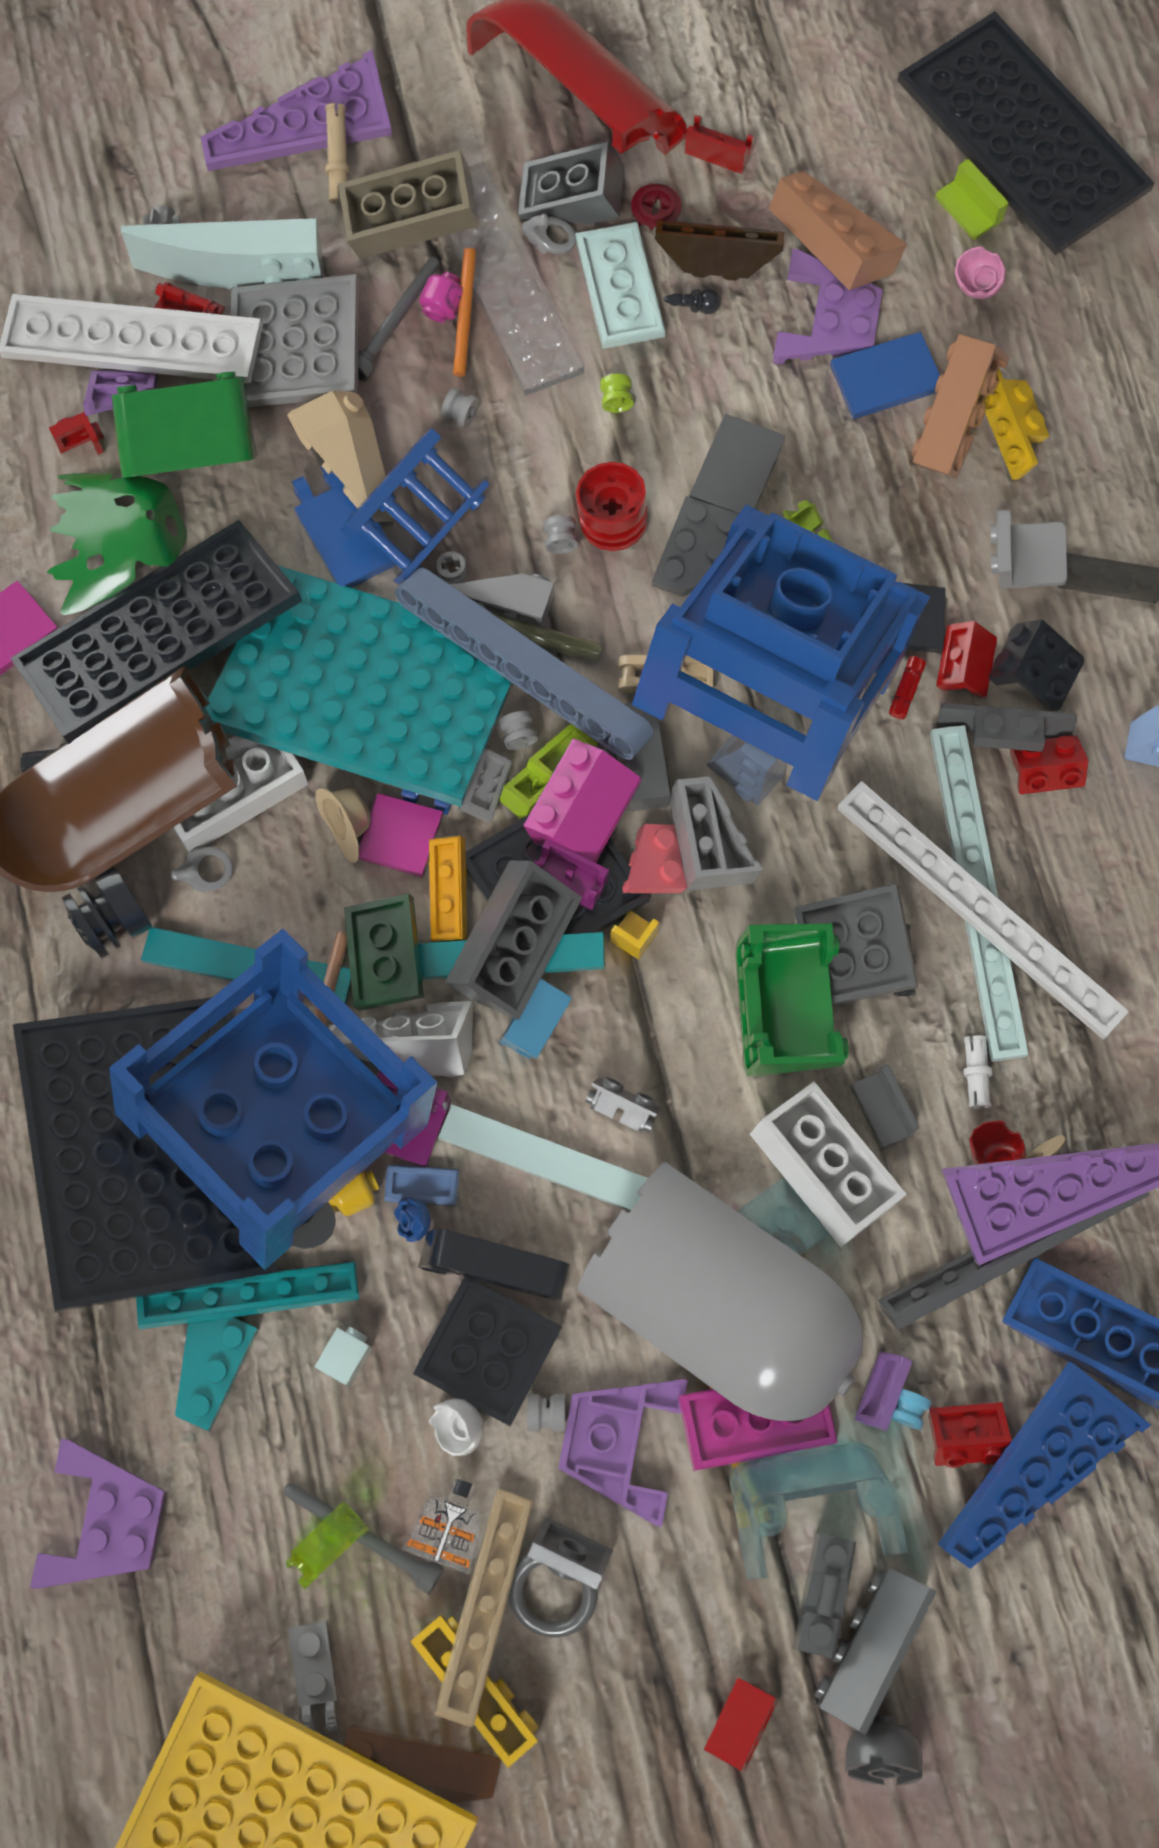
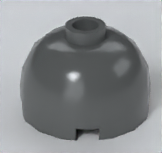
M886 1715L875 1716L866 1735L858 1730L852 1732L847 1742L845 1772L848 1771V1776L852 1779L872 1784L884 1785L883 1779L897 1778V1785L916 1783L922 1779L921 1746L916 1736L909 1729L896 1724L894 1717Z

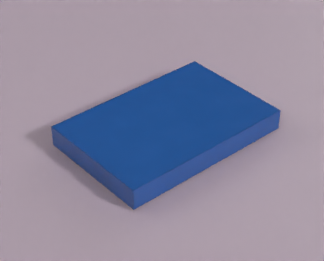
M921 331L830 361V368L853 420L936 394L935 387L940 374Z

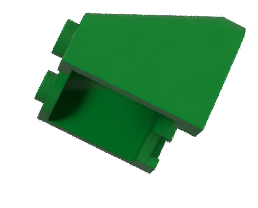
M235 371L216 373L215 381L137 391V385L116 387L118 394L111 395L122 478L253 460L257 457L244 376L236 377Z
M832 923L748 925L737 940L735 952L743 1061L747 1076H765L838 1067L843 1065L845 1059L848 1058L849 1045L847 1038H842L840 1031H834L828 965L832 962L833 956H837L839 953V939L837 935H833Z

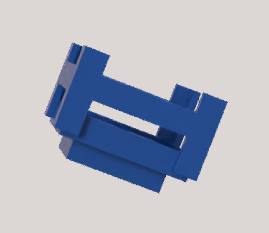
M746 504L732 522L722 552L681 607L672 603L657 623L632 705L662 721L667 715L670 703L792 765L793 770L786 786L818 801L829 784L839 760L880 694L884 695L894 679L930 596L900 581L899 583L896 582L897 575L773 512L767 515ZM686 655L813 720L807 736L682 672ZM874 672L877 673L876 676L874 677V679L872 680L871 684L869 685V687H868L867 690L865 691V693H864V695L862 696V698L859 699V696L861 695L862 691L864 690V688H865L866 685L868 684V682H869V680L871 679V677L873 676Z
M283 928L255 950V961L251 967L147 1051L138 1044L109 1068L115 1114L139 1139L148 1134L239 1229V1244L264 1270L293 1245L294 1231L394 1143L402 1149L427 1127L437 1086V1081L412 1056L403 1062L307 966L308 953ZM254 993V1002L150 1086L149 1078ZM305 996L398 1088L397 1097L304 1005Z

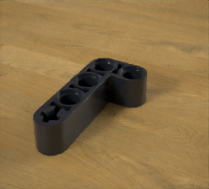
M434 1229L426 1233L418 1268L442 1275L456 1274L534 1296L561 1301L570 1264L454 1231Z

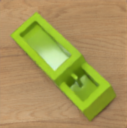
M569 724L534 754L520 773L504 785L499 801L518 818L526 817L534 808L572 739L594 747L598 743L573 724Z

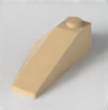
M330 391L290 411L287 416L303 445L308 451L313 448L325 461L322 464L324 470L328 474L333 472L345 485L343 492L358 509L386 475L372 420L364 406L363 400L358 393ZM378 509L371 516L375 522L394 521V518L386 510L382 512Z

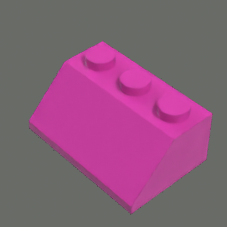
M572 739L523 826L535 844L543 846L546 839H549L596 863L642 780L640 776L604 750Z

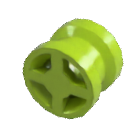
M620 373L610 374L600 380V391L604 394L601 399L602 409L609 413H620L633 407V395L629 393L632 388V382L628 375Z

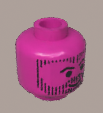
M450 272L429 276L419 297V303L423 308L422 313L426 317L438 323H445L446 320H453L457 317L463 293L460 278Z

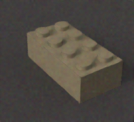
M460 150L338 184L347 242L359 259L480 226L471 171Z

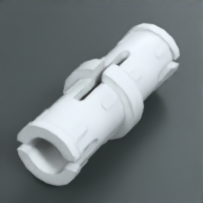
M974 1035L973 1040L970 1036L964 1038L967 1068L963 1069V1074L968 1080L969 1109H983V1106L986 1109L992 1107L989 1085L992 1068L988 1067L987 1037L982 1035Z

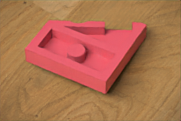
M644 824L637 832L635 839L636 849L631 854L629 861L631 870L628 880L623 883V893H682L687 889L675 825Z

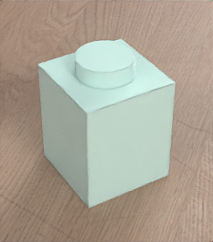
M350 1326L346 1332L336 1328L314 1367L350 1388L372 1350L369 1345L365 1344L368 1337Z

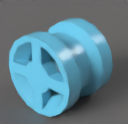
M902 1389L891 1419L910 1428L922 1430L924 1425L922 1416L924 1411L930 1408L932 1401L919 1394Z

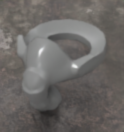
M547 214L532 217L522 224L523 234L526 235L532 245L537 246L542 254L550 252L563 255L574 247L576 240L575 232L566 221L560 218L548 217ZM550 225L561 226L568 234V241L564 244L552 242L546 234V228Z
M217 847L195 848L186 855L187 859L185 862L171 872L173 880L183 881L191 885L194 890L200 892L212 891L222 888L229 881L232 875V862L230 857ZM208 855L219 857L225 866L223 876L215 882L203 880L198 873L200 860Z

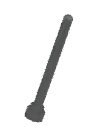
M432 256L426 261L364 351L358 352L359 380L367 381L374 371L375 356L421 293L429 276L433 275L439 267L440 261L437 257Z
M289 1483L284 1487L283 1492L288 1499L412 1575L411 1580L417 1583L416 1588L427 1595L432 1592L444 1571L442 1566L432 1560L429 1563L425 1560L417 1561L297 1485Z

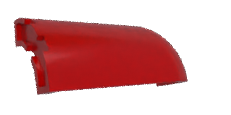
M499 0L480 9L468 19L466 26L467 49L471 56L495 37L506 32L613 130L612 146L620 154L640 142L648 141L650 136L655 139L656 148L666 155L686 139L687 126L685 120L574 18L555 4L546 0Z

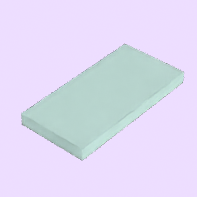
M637 222L575 233V241L602 349L665 337V328Z

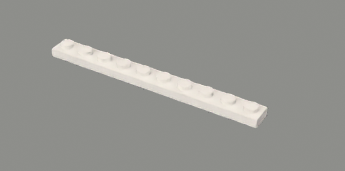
M862 781L838 805V811L1100 1038L1104 1040L1129 1012Z

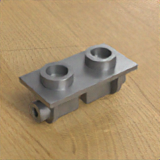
M607 1076L604 1079L598 1077L591 1086L598 1090L596 1092L591 1089L585 1100L586 1103L591 1105L590 1109L613 1119L619 1107L624 1110L619 1120L620 1123L640 1133L643 1130L650 1133L655 1120L649 1117L650 1115L656 1117L662 1109L655 1105L656 1100L641 1092H637L634 1095L624 1090V1084Z

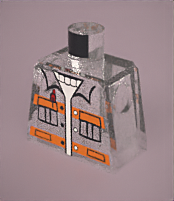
M454 1478L447 1499L432 1494L404 1542L402 1550L470 1575L474 1566L483 1514L478 1510L468 1507L476 1485Z

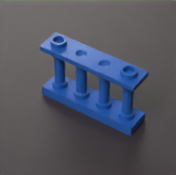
M432 428L422 435L339 529L348 539L357 532L361 536L365 534L402 570L393 579L397 585L404 582L417 569L424 568L421 562L469 508L474 511L484 501L486 496L483 492L490 485L484 480L472 488L437 454L438 449L434 445L441 439V436ZM420 461L424 465L428 463L464 498L453 512L415 477L417 473L413 469ZM399 485L403 488L407 486L443 521V524L432 536L395 501L396 497L392 493ZM378 509L382 512L386 510L423 545L411 560L373 525L375 521L371 516Z

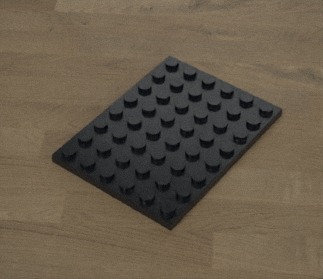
M211 998L13 1024L54 1313L188 1290L277 1272L275 1261L264 1270L239 1244V1229L148 1134L139 1139L115 1114L109 1068L138 1044L147 1051ZM232 1011L149 1078L150 1086L233 1019Z

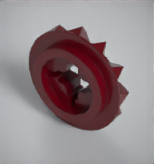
M659 183L645 185L637 190L632 198V217L637 219L639 226H648L650 231L656 228L657 220L667 222L677 220L678 216L681 215L680 197L675 190L667 185ZM657 200H659L660 209L656 215H653L652 208Z

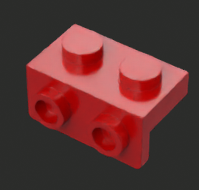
M1077 735L1045 739L1042 752L1010 749V756L1018 773L1017 790L1021 795L1079 788L1086 785L1089 760Z

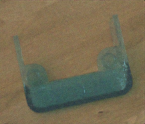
M850 1443L749 1460L739 1463L731 1471L730 1487L747 1580L768 1578L761 1538L777 1535L786 1526L787 1510L785 1501L856 1489L861 1509L866 1514L876 1517L884 1556L908 1553L896 1491L873 1450L866 1444Z

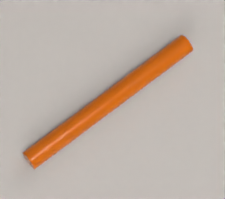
M465 248L463 252L461 275L463 293L458 310L453 375L457 377L466 376L476 250L473 248Z

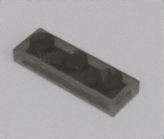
M1066 553L1067 582L1064 585H1059L1057 588L1154 604L1158 602V567Z

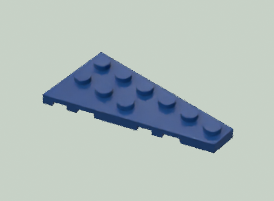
M1069 1361L941 1538L938 1545L971 1569L1004 1543L1006 1535L1020 1523L1023 1525L1028 1524L1035 1518L1034 1512L1047 1502L1052 1505L1096 1470L1097 1462L1111 1451L1116 1454L1126 1446L1124 1441L1136 1431L1142 1433L1151 1424L1078 1366Z

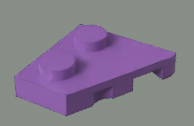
M91 371L83 402L85 415L112 410L111 395L118 394L116 387L137 385V391L157 389V374L135 371Z

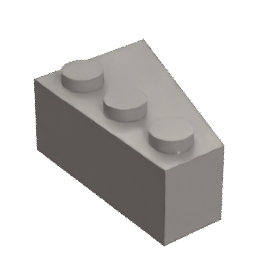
M711 776L676 780L670 791V805L687 891L753 884L763 869L758 861L755 862L747 848V841L743 833L738 832L730 817L731 812Z

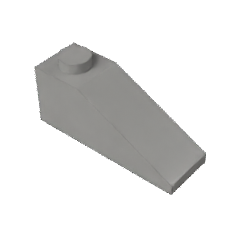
M521 573L449 584L489 612L541 627L545 625L554 598V582L539 574L529 576Z

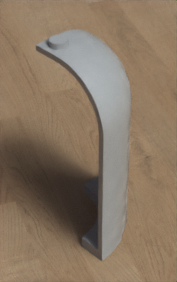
M664 1162L638 1189L637 1194L641 1198L629 1213L622 1210L607 1231V1234L612 1237L602 1255L598 1252L593 1254L582 1275L577 1290L730 1402L754 1415L779 1421L802 1420L824 1410L838 1393L845 1396L855 1382L856 1378L851 1374L860 1358L863 1345L862 1328L858 1315L845 1292L818 1267Z

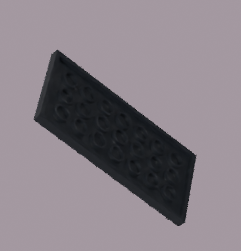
M996 11L910 65L898 75L897 81L1009 202L1013 210L1055 256L1153 189L1155 183Z
M237 520L179 555L169 566H161L12 656L11 660L69 745L90 727L183 666L190 671L303 600L295 586L240 520Z

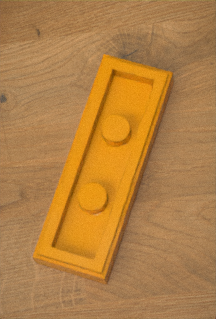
M453 836L429 839L431 942L467 940L465 837Z

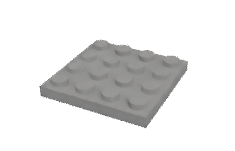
M356 274L232 288L231 316L259 318L263 324L251 383H245L249 407L312 401L330 391L358 393L359 280Z

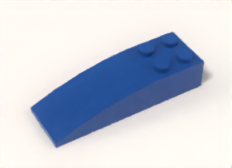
M1034 1258L1002 1323L1086 1372L1159 1410V1319Z

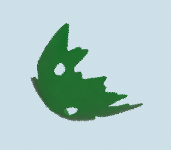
M73 473L57 477L67 480L64 482L65 485L78 486L83 489L81 491L59 493L51 496L53 500L57 501V505L64 508L66 512L61 516L60 522L50 528V531L75 537L76 540L72 548L79 550V554L75 558L51 567L47 571L48 574L54 576L55 580L73 581L60 610L62 615H70L91 608L131 584L135 579L136 561H141L149 566L157 565L164 567L169 566L177 559L186 541V528L172 492L164 483L143 476L120 477L111 481L113 475L109 473ZM129 495L135 498V503L129 507L115 504V499ZM148 510H153V520L146 517ZM166 516H171L175 520L178 527L176 536H173L168 531L165 523ZM97 554H101L104 557L105 562L103 565L93 570L87 568V560Z

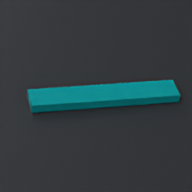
M152 927L148 931L141 961L151 965L233 981L254 964L256 949ZM307 960V966L324 981L328 964ZM341 967L334 993L346 1004L351 986V975L349 968Z
M604 933L564 934L543 973L606 969ZM467 940L419 943L422 980L447 979Z
M353 1261L279 1271L188 1290L136 1298L138 1328L142 1330L360 1300L356 1264Z

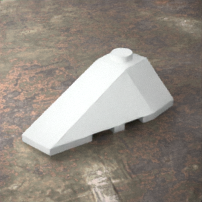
M472 1001L426 1005L427 1011L411 1015L406 1014V1009L395 1011V1016L382 1021H376L373 1017L361 1018L403 1062L412 1056L431 1076L451 1078L465 1074L472 1056ZM334 1024L329 1025L328 1029L358 1059L371 1062Z

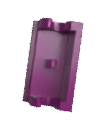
M546 839L542 846V854L539 860H535L534 863L582 897L580 905L593 910L609 881V870Z

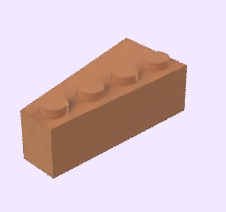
M800 171L780 179L769 210L849 291L894 274L907 243L805 171Z
M961 334L958 335L956 342H952L947 353V361L949 363L945 374H941L936 383V399L933 406L928 407L924 416L923 423L926 425L922 437L918 438L913 446L912 456L914 459L912 463L921 468L957 479L973 443V435L970 434L971 429L977 428L981 424L986 413L984 400L986 396L994 395L999 381L996 380L999 367L1006 368L1010 359L997 345Z

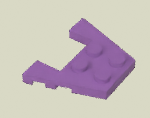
M792 248L787 280L819 285L820 288L812 335L804 336L778 331L773 363L781 364L785 363L787 359L800 358V361L812 360L813 356L831 354V357L844 356L873 347L883 289L868 283L849 291L819 259L801 250Z
M680 1379L572 1394L558 1469L653 1525L662 1527L668 1492L630 1485L643 1408L681 1414L678 1396L686 1394L688 1380Z
M61 1439L54 1473L92 1478L77 1558L37 1553L30 1588L40 1589L151 1569L166 1492L127 1470L114 1465L101 1456L88 1451L75 1442Z

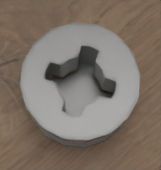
M453 387L444 400L441 417L447 420L453 418L457 420L460 426L466 428L470 425L477 412L479 398L473 395H463L462 390Z
M557 515L543 522L544 532L548 535V538L545 540L548 552L564 554L572 552L578 547V538L573 532L576 529V522L573 517Z
M529 711L513 712L499 720L500 729L506 735L504 739L506 749L519 750L529 747L538 741L537 733L531 727L533 719Z

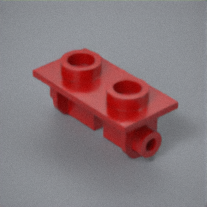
M169 282L164 284L158 283L155 290L159 300L154 308L222 315L225 310V306L174 286Z

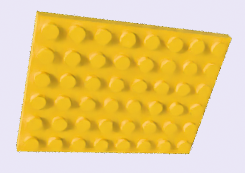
M200 1671L188 1691L115 1848H465L479 1817Z

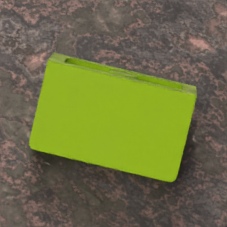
M969 159L958 165L955 180L937 191L935 196L936 200L973 240H976L1001 223L1009 204Z

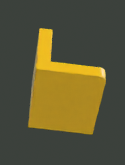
M631 911L625 916L619 926L615 925L613 927L610 941L639 960L658 934L660 922L653 919L649 923Z

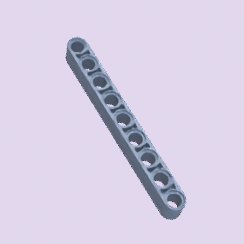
M425 568L417 569L396 588V597L405 609L620 758L631 760L654 736V730L645 718Z

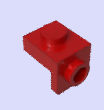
M85 411L73 417L63 418L55 425L48 427L60 453H64L88 441L92 442L98 455L104 453L100 441L105 439L97 421L90 423L87 415H85Z

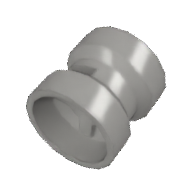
M528 1394L527 1431L539 1432L542 1428H551L553 1432H565V1394H553L550 1398H542L540 1394Z

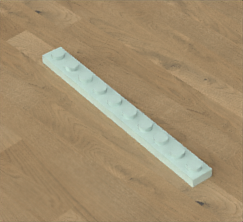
M965 725L931 729L930 740L953 860L998 898ZM965 921L991 1062L1025 1058L1028 1055V1049L1011 961Z

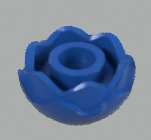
M404 1198L398 1202L399 1205L394 1211V1216L399 1222L398 1234L406 1238V1241H419L430 1229L431 1219L429 1210L423 1202L416 1198Z

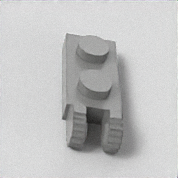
M324 1621L288 1628L299 1707H302L303 1725L316 1731V1721L312 1705L326 1703L327 1728L330 1734L339 1733L336 1707L338 1693L328 1623Z

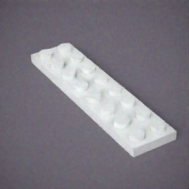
M12 294L0 341V355L2 358L213 380H216V373L235 371L236 377L244 376L245 383H251L263 324L259 318Z

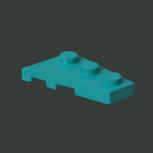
M234 1317L188 1323L175 1411L176 1417L211 1432L259 1329Z

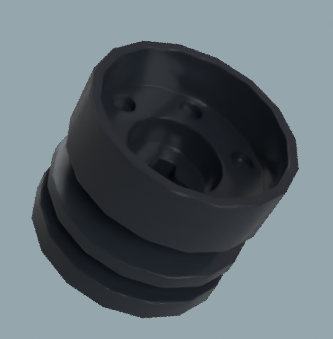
M114 866L94 878L99 891L95 896H92L82 885L77 888L85 901L82 904L78 905L70 892L62 897L72 925L84 943L93 949L101 959L109 955L102 942L106 937L110 939L116 949H119L121 943L116 933L119 929L123 928L131 938L135 939L153 927Z

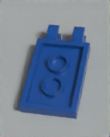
M321 467L324 473L322 476L330 490L316 497L313 496L304 476L291 481L295 488L293 491L301 503L294 507L295 514L335 583L340 586L353 588L396 566V564L365 534L361 536L357 532L348 539L339 530L357 508L343 492L345 485L333 472L328 474ZM374 522L373 525H375L385 535L379 523Z

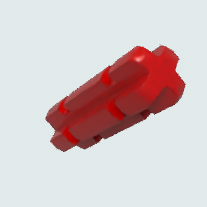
M917 656L909 657L889 709L890 716L899 720L906 718L926 666V661L923 658Z

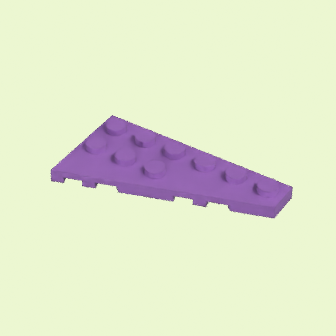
M1159 1143L961 1166L941 1170L973 1257L977 1264L981 1265L1158 1188Z

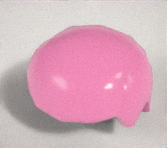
M977 246L966 250L957 260L955 276L958 286L963 293L971 298L984 300L985 298L989 299L995 296L1003 287L1006 269L997 253H992L982 246Z

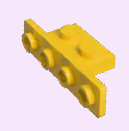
M999 368L996 378L999 381L994 395L990 394L984 400L985 414L1011 478L1019 480L1038 464L1031 443H1042L1050 435L1027 380L1004 379Z

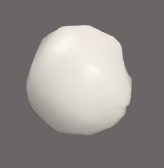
M450 1399L433 1407L436 1411L429 1419V1423L435 1428V1437L442 1450L452 1456L471 1453L479 1445L483 1436V1420L477 1409L464 1399Z

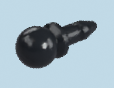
M694 289L691 294L682 293L680 295L679 293H673L663 298L664 302L672 306L690 307L692 312L697 313L700 311L706 315L716 313L721 306V297L713 289H704L701 292L698 289Z

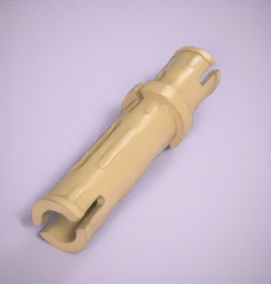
M331 103L325 106L328 164L325 166V174L329 176L328 201L331 204H336L339 192L338 184L347 181V176L350 174V165L347 164L346 107L338 103L335 116V103ZM339 193V205H341L340 193Z

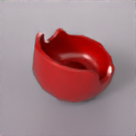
M1004 1121L984 1122L973 1130L969 1138L971 1157L975 1165L1025 1159L1027 1155L1021 1133L1012 1132Z

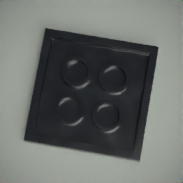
M464 1277L413 1375L457 1399H464L481 1412L511 1427L562 1330V1326L476 1280Z

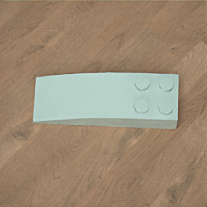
M316 218L121 226V233L133 268L164 278L194 285L231 290L233 287L324 278L323 251Z

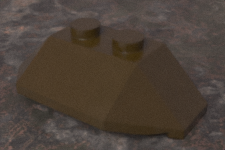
M657 220L655 240L684 273H690L698 278L713 275L722 276L724 279L731 281L739 280L740 278L748 279L779 255L784 248L783 231L689 222H667Z

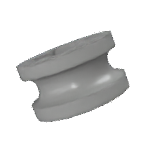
M451 551L443 553L437 559L436 569L439 578L448 584L461 583L465 579L467 569L462 555ZM453 563L456 567V572L450 573L446 564Z

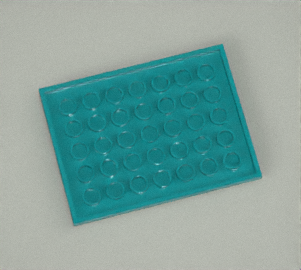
M277 565L299 591L303 601L237 641L208 698L210 704L205 707L213 723H221L225 733L461 807L513 683L412 614L399 602L347 586H340L337 583Z

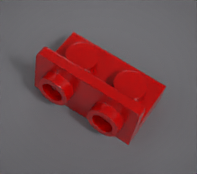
M1003 1402L929 1408L928 1418L935 1447L933 1457L935 1466L957 1468L964 1464L980 1462L993 1465L996 1464L1012 1441Z

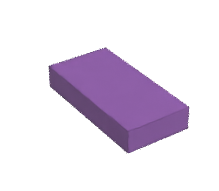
M883 1351L879 1352L856 1413L855 1421L887 1431L913 1362L912 1360L901 1355Z

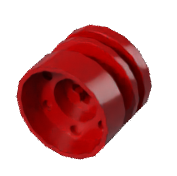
M611 461L597 464L587 470L578 481L576 490L582 534L590 544L601 550L618 551L631 547L644 535L648 523L644 480L635 469L624 463Z

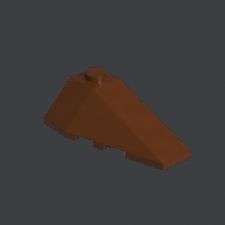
M351 1725L347 1728L344 1747L451 1803L493 1798L501 1761L498 1756Z

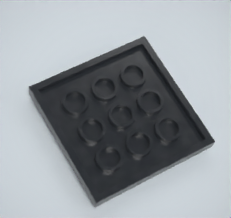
M529 815L466 851V870L486 902H488L509 860L532 861L534 863L535 860H539L542 854V846L533 842L523 826ZM609 838L596 861L597 864L609 870V881L593 910L580 904L578 905L564 934L601 932L624 918L629 912H634L650 902V897L647 893H623V883L628 880L631 868L611 838Z

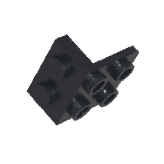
M1043 619L1017 623L1009 631L1008 640L1004 648L993 662L994 667L988 679L996 686L1019 683L1047 709L1058 711L1061 709L1084 664V657Z

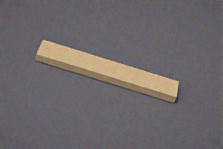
M498 1489L495 1492L434 1712L436 1716L469 1727L475 1723L533 1500L502 1489Z

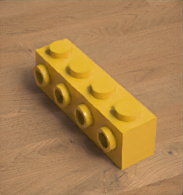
M443 1614L410 1641L442 1683L459 1626L458 1621L453 1616L447 1620ZM488 1673L474 1725L508 1768L538 1742L539 1737L535 1734V1731L540 1727L526 1709L519 1713L510 1700L515 1695L503 1679L499 1678L495 1682Z

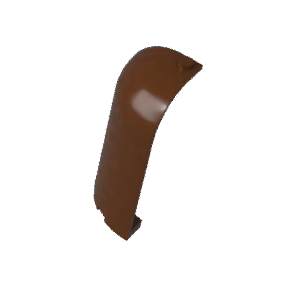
M185 666L90 727L74 739L71 744H64L35 763L0 791V875L18 886L42 892H59L79 887L237 787V765L232 758L228 760L225 751L226 748L231 746L221 723H213L205 709L210 702Z

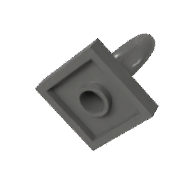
M546 1517L528 1554L516 1565L508 1597L517 1619L530 1631L550 1638L569 1636L582 1629L595 1612L598 1600L597 1588L604 1575L613 1549ZM545 1564L552 1573L563 1579L580 1581L583 1591L582 1603L578 1611L571 1618L560 1622L546 1621L537 1617L528 1608L523 1596V1586L528 1574L537 1566Z

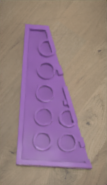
M370 50L364 53L363 59L351 65L348 62L338 67L337 72L326 78L319 76L278 97L277 103L265 109L263 106L256 108L252 111L253 115L242 121L237 122L233 120L200 138L207 170L212 171L328 148L325 106L331 103H335V116L338 103L346 107V144L392 135L373 51Z

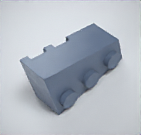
M734 735L728 738L706 764L734 786V790L740 798L747 802L753 801L758 806L784 777L787 767L786 762Z

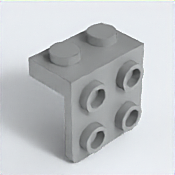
M997 511V523L991 524V544H997L998 554H991L992 574H998L999 589L1064 585L1067 582L1065 524L1062 522L1011 525V511Z

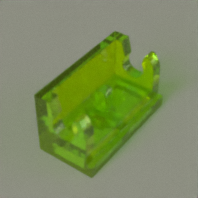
M343 1501L290 1552L291 1556L285 1562L286 1567L292 1568L295 1566L299 1569L302 1575L299 1577L298 1583L305 1590L360 1539L369 1528L350 1506Z

